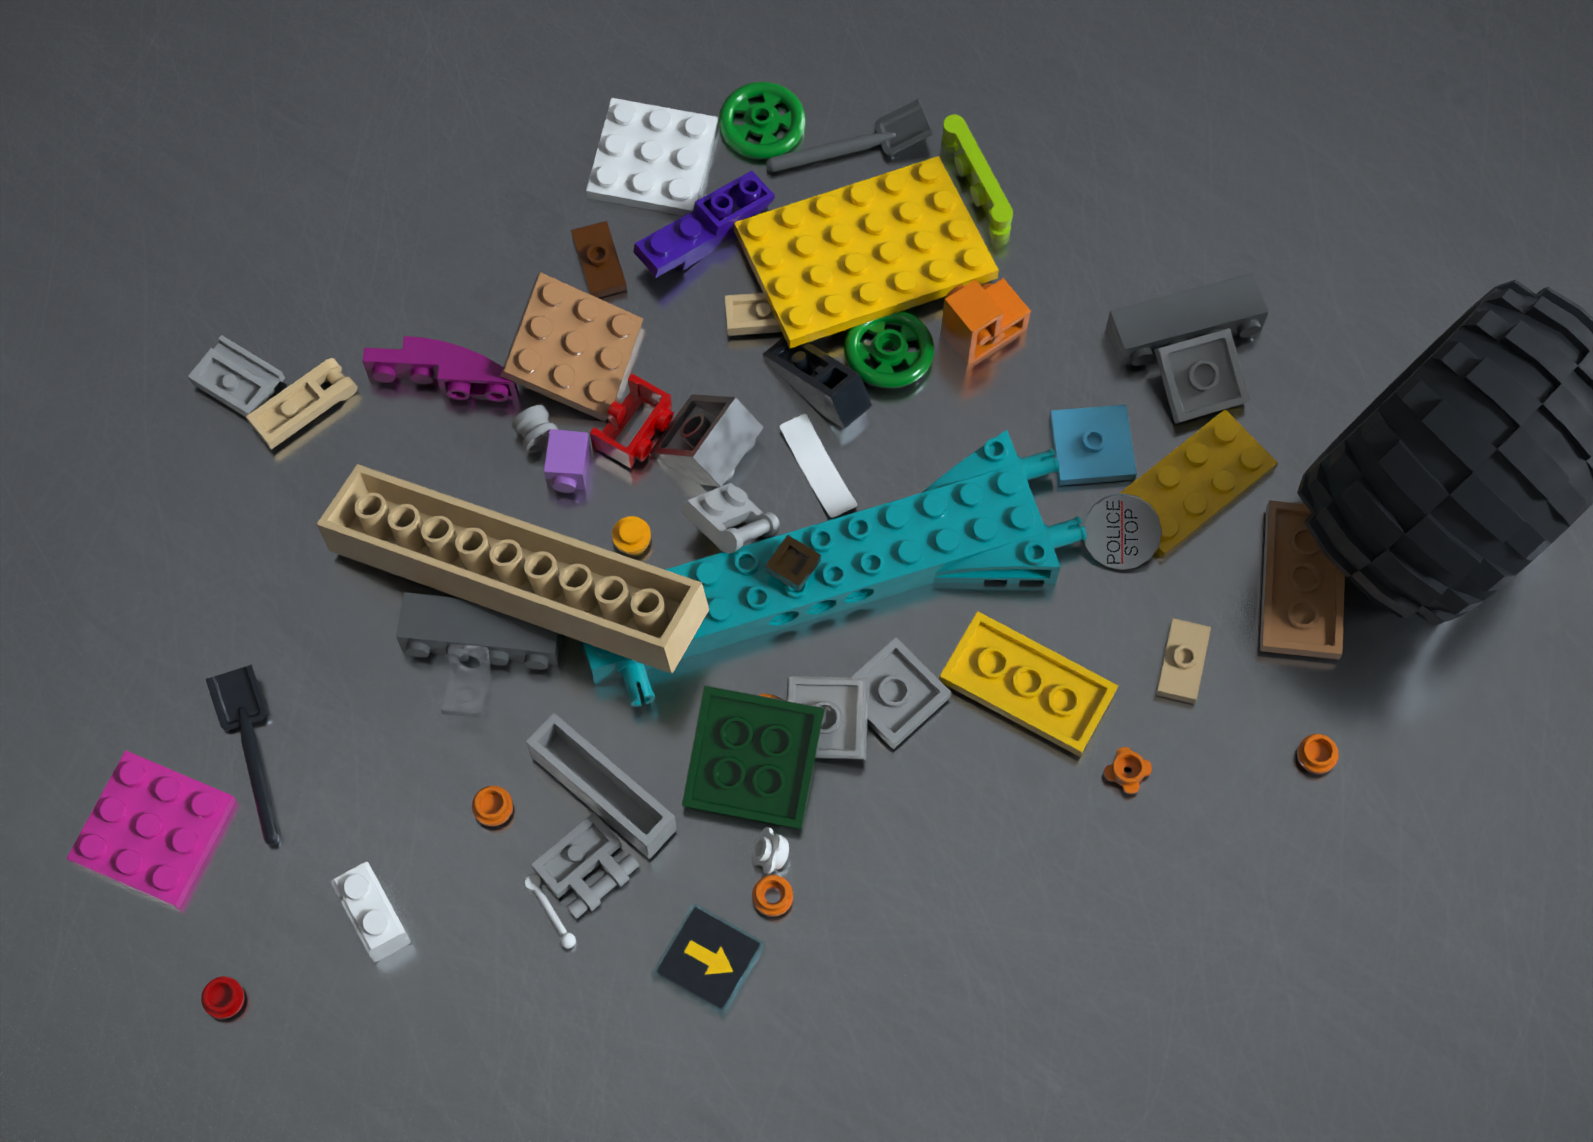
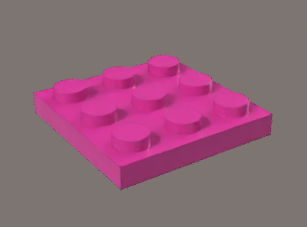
M125 750L66 859L74 865L179 910L229 816L236 799L228 793Z

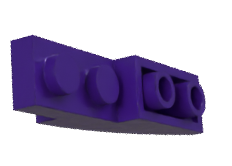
M750 171L695 201L692 212L636 242L633 253L656 278L678 265L682 270H685L736 235L734 223L760 214L774 200L775 195L753 171Z

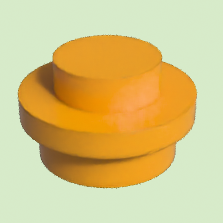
M624 517L613 527V543L619 551L625 554L640 553L650 543V527L639 517Z

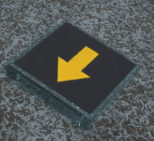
M693 903L654 968L652 977L725 1017L766 945L764 941Z

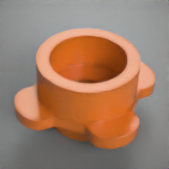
M1122 747L1117 750L1116 758L1112 765L1105 767L1104 777L1107 781H1115L1121 785L1125 793L1135 794L1139 791V783L1143 777L1151 774L1152 765L1148 760H1144L1130 748ZM1129 767L1132 772L1126 774L1124 768Z

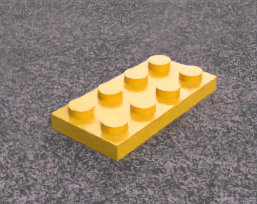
M1225 409L1120 493L1140 497L1148 502L1159 516L1162 534L1159 547L1155 552L1164 560L1273 472L1278 462Z
M979 611L975 614L939 676V680L943 684L1079 757L1083 753L1119 686Z

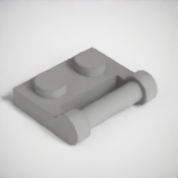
M732 483L687 500L680 511L720 550L728 554L739 550L743 543L759 536L768 537L775 534L780 527V522L775 514L772 512L763 513L748 499L747 494L742 489L734 486ZM743 522L748 524L738 529L731 528Z

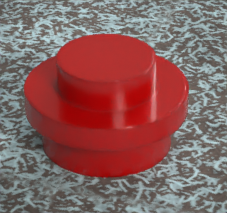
M226 976L217 977L211 980L203 989L201 995L202 1006L210 1016L216 1019L230 1018L237 1014L243 1006V988L233 978Z

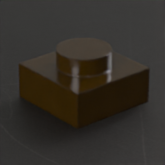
M787 535L765 565V572L799 592L821 562V555Z

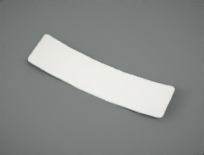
M802 414L781 424L780 429L792 453L828 515L834 518L857 507V502L834 467L807 414Z

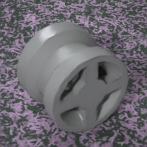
M542 405L529 407L518 414L512 422V428L516 434L522 435L524 438L523 446L529 453H536L546 449L550 429L559 430L555 424L549 422L548 411Z

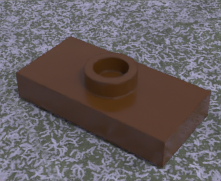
M607 221L571 230L589 294L599 298L627 290V284Z

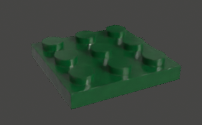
M705 685L682 806L802 829L825 708Z

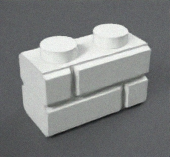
M368 862L356 866L330 882L374 963L411 943Z

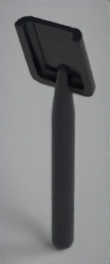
M248 665L205 680L221 728L229 731L240 727L241 744L263 838L266 844L276 845L280 840V833L258 740L251 724L263 720L267 716V709L253 666Z

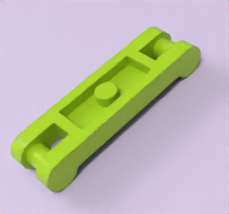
M949 115L943 123L942 148L947 152L954 153L956 169L961 177L966 176L968 179L974 203L978 207H983L990 220L988 232L991 238L998 241L1005 240L1010 235L1013 209L964 119L959 115Z

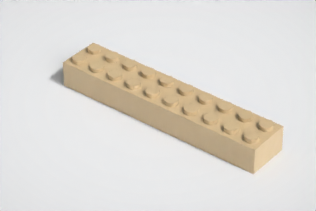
M358 464L317 523L319 531L331 552L673 674L709 611L702 582Z

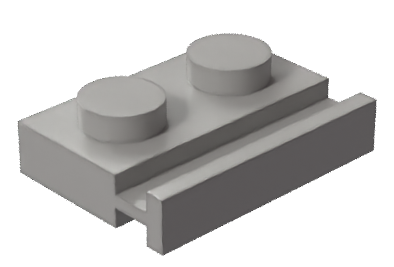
M221 335L218 338L219 343L214 349L210 348L188 375V378L193 385L246 417L268 401L275 392L274 388L279 382L282 383L285 377L282 371Z

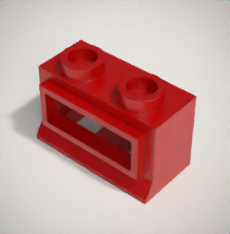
M632 373L628 378L629 394L621 404L614 401L610 405L607 412L609 422L601 431L593 427L590 431L592 449L605 453L629 468L633 466L637 459L642 462L647 458L653 446L651 438L657 430L665 431L674 415V412L671 411V395ZM643 405L653 410L628 447L618 443V440Z

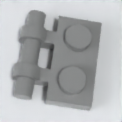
M595 812L531 864L532 869L558 899L571 888L578 897L566 906L575 919L588 909L592 912L601 904L600 899L616 885L618 887L623 886L630 880L628 875L640 865L630 853L618 863L614 860L611 854L621 847V842ZM600 864L606 873L589 887L582 878Z

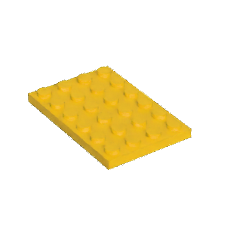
M939 156L734 223V232L763 293L766 295L767 302L789 348L942 298L954 287L960 284L966 286L975 279L979 284L998 279L999 269Z

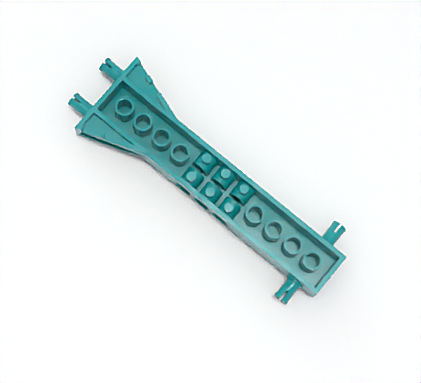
M1005 430L995 438L989 439L985 445L943 474L922 493L742 546L733 553L721 552L665 569L702 582L709 606L708 613L681 659L931 583L984 584L985 580H1007V584H1019L1020 580H1044V584H1056L1061 566L1054 549L1075 542L1085 541L1087 535L1085 526L1079 525L1083 522L1079 516L1050 526L1043 523L1029 487L1028 480L1059 472L1057 457H1052L1055 456V451L1050 448L1046 451L1021 458L1016 454L1009 433ZM787 535L821 555V562L799 592L765 572V565ZM582 642L595 685L623 677L631 706H642L638 692L639 689L642 692L645 704L655 699V694L652 691L646 670L654 667Z

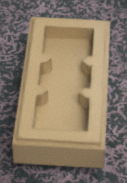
M1172 618L1156 691L1157 696L1191 704L1196 703L1211 631L1210 626Z

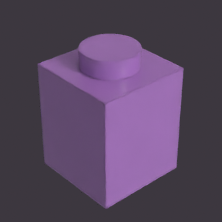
M550 429L544 467L547 487H552L554 490L563 493H571L575 489L586 490L591 454L588 432Z

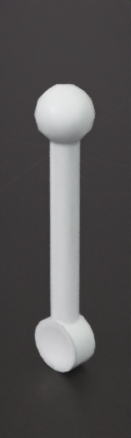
M536 874L528 875L525 879V886L529 891L535 893L560 935V945L566 949L572 948L576 941L575 936L572 933H568L541 888L542 881L540 877Z

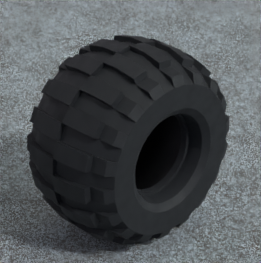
M1517 280L1495 286L1417 357L1326 448L1303 474L1297 494L1311 512L1304 521V524L1324 555L1369 599L1399 618L1403 616L1407 618L1416 614L1432 626L1457 619L1484 602L1514 578L1593 504V317L1580 305L1550 287H1544L1537 293H1534Z

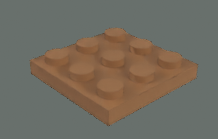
M540 272L534 281L500 376L605 422L608 419V409L616 399L643 318Z

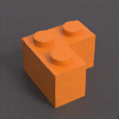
M1004 278L993 285L987 283L983 286L975 279L966 286L960 284L954 287L946 295L940 334L968 367L1027 329L1031 310Z

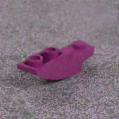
M404 336L402 349L364 348L362 362L367 376L379 382L388 383L398 379L411 380L418 384H430L433 381H438L442 395L456 400H465L469 397H485L496 402L505 401L507 398L518 399L517 383L500 376L503 368L500 364L462 346L429 338Z

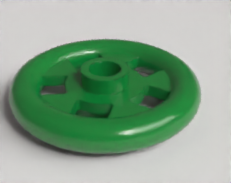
M753 82L737 88L725 99L720 109L718 121L722 137L734 151L753 159H769L785 154L799 142L805 129L806 118L800 100L789 89L771 82ZM763 96L764 103L749 105L748 99ZM780 102L789 110V112L782 116L774 107ZM734 113H744V125L733 124ZM759 115H765L768 117L764 121L756 119V117ZM779 126H783L788 132L779 140L772 134L777 131ZM751 133L754 136L762 137L760 144L746 141L747 134Z
M900 311L850 328L844 341V354L849 367L859 373L864 382L881 388H899L914 383L927 372L934 357V342L930 331L921 320L910 313ZM885 324L902 326L901 333L892 329L884 330ZM865 332L875 335L870 346L860 342ZM917 340L919 351L908 352L907 341ZM892 348L895 351L886 352L883 349ZM869 356H872L880 364L875 370L864 362ZM903 361L907 364L908 368L897 373H894L891 367Z

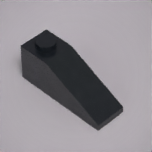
M782 337L762 354L764 360L818 412L843 429L850 426L873 406L859 373L810 343L789 348L785 338Z

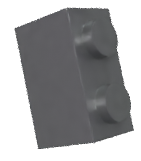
M691 394L652 448L650 454L700 485L722 487L724 483L732 478L735 467L744 454L753 448L756 437L764 427L736 397Z

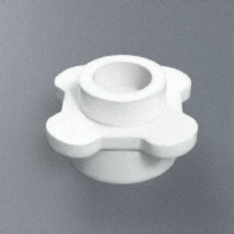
M764 828L761 836L756 839L753 846V864L755 866H762L763 872L767 874L772 873L774 869L783 867L789 853L787 839L778 834L774 835L772 828Z

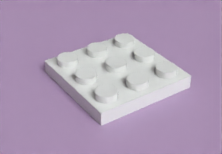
M611 98L586 189L587 198L679 216H685L692 212L695 201L700 199L718 128V117Z

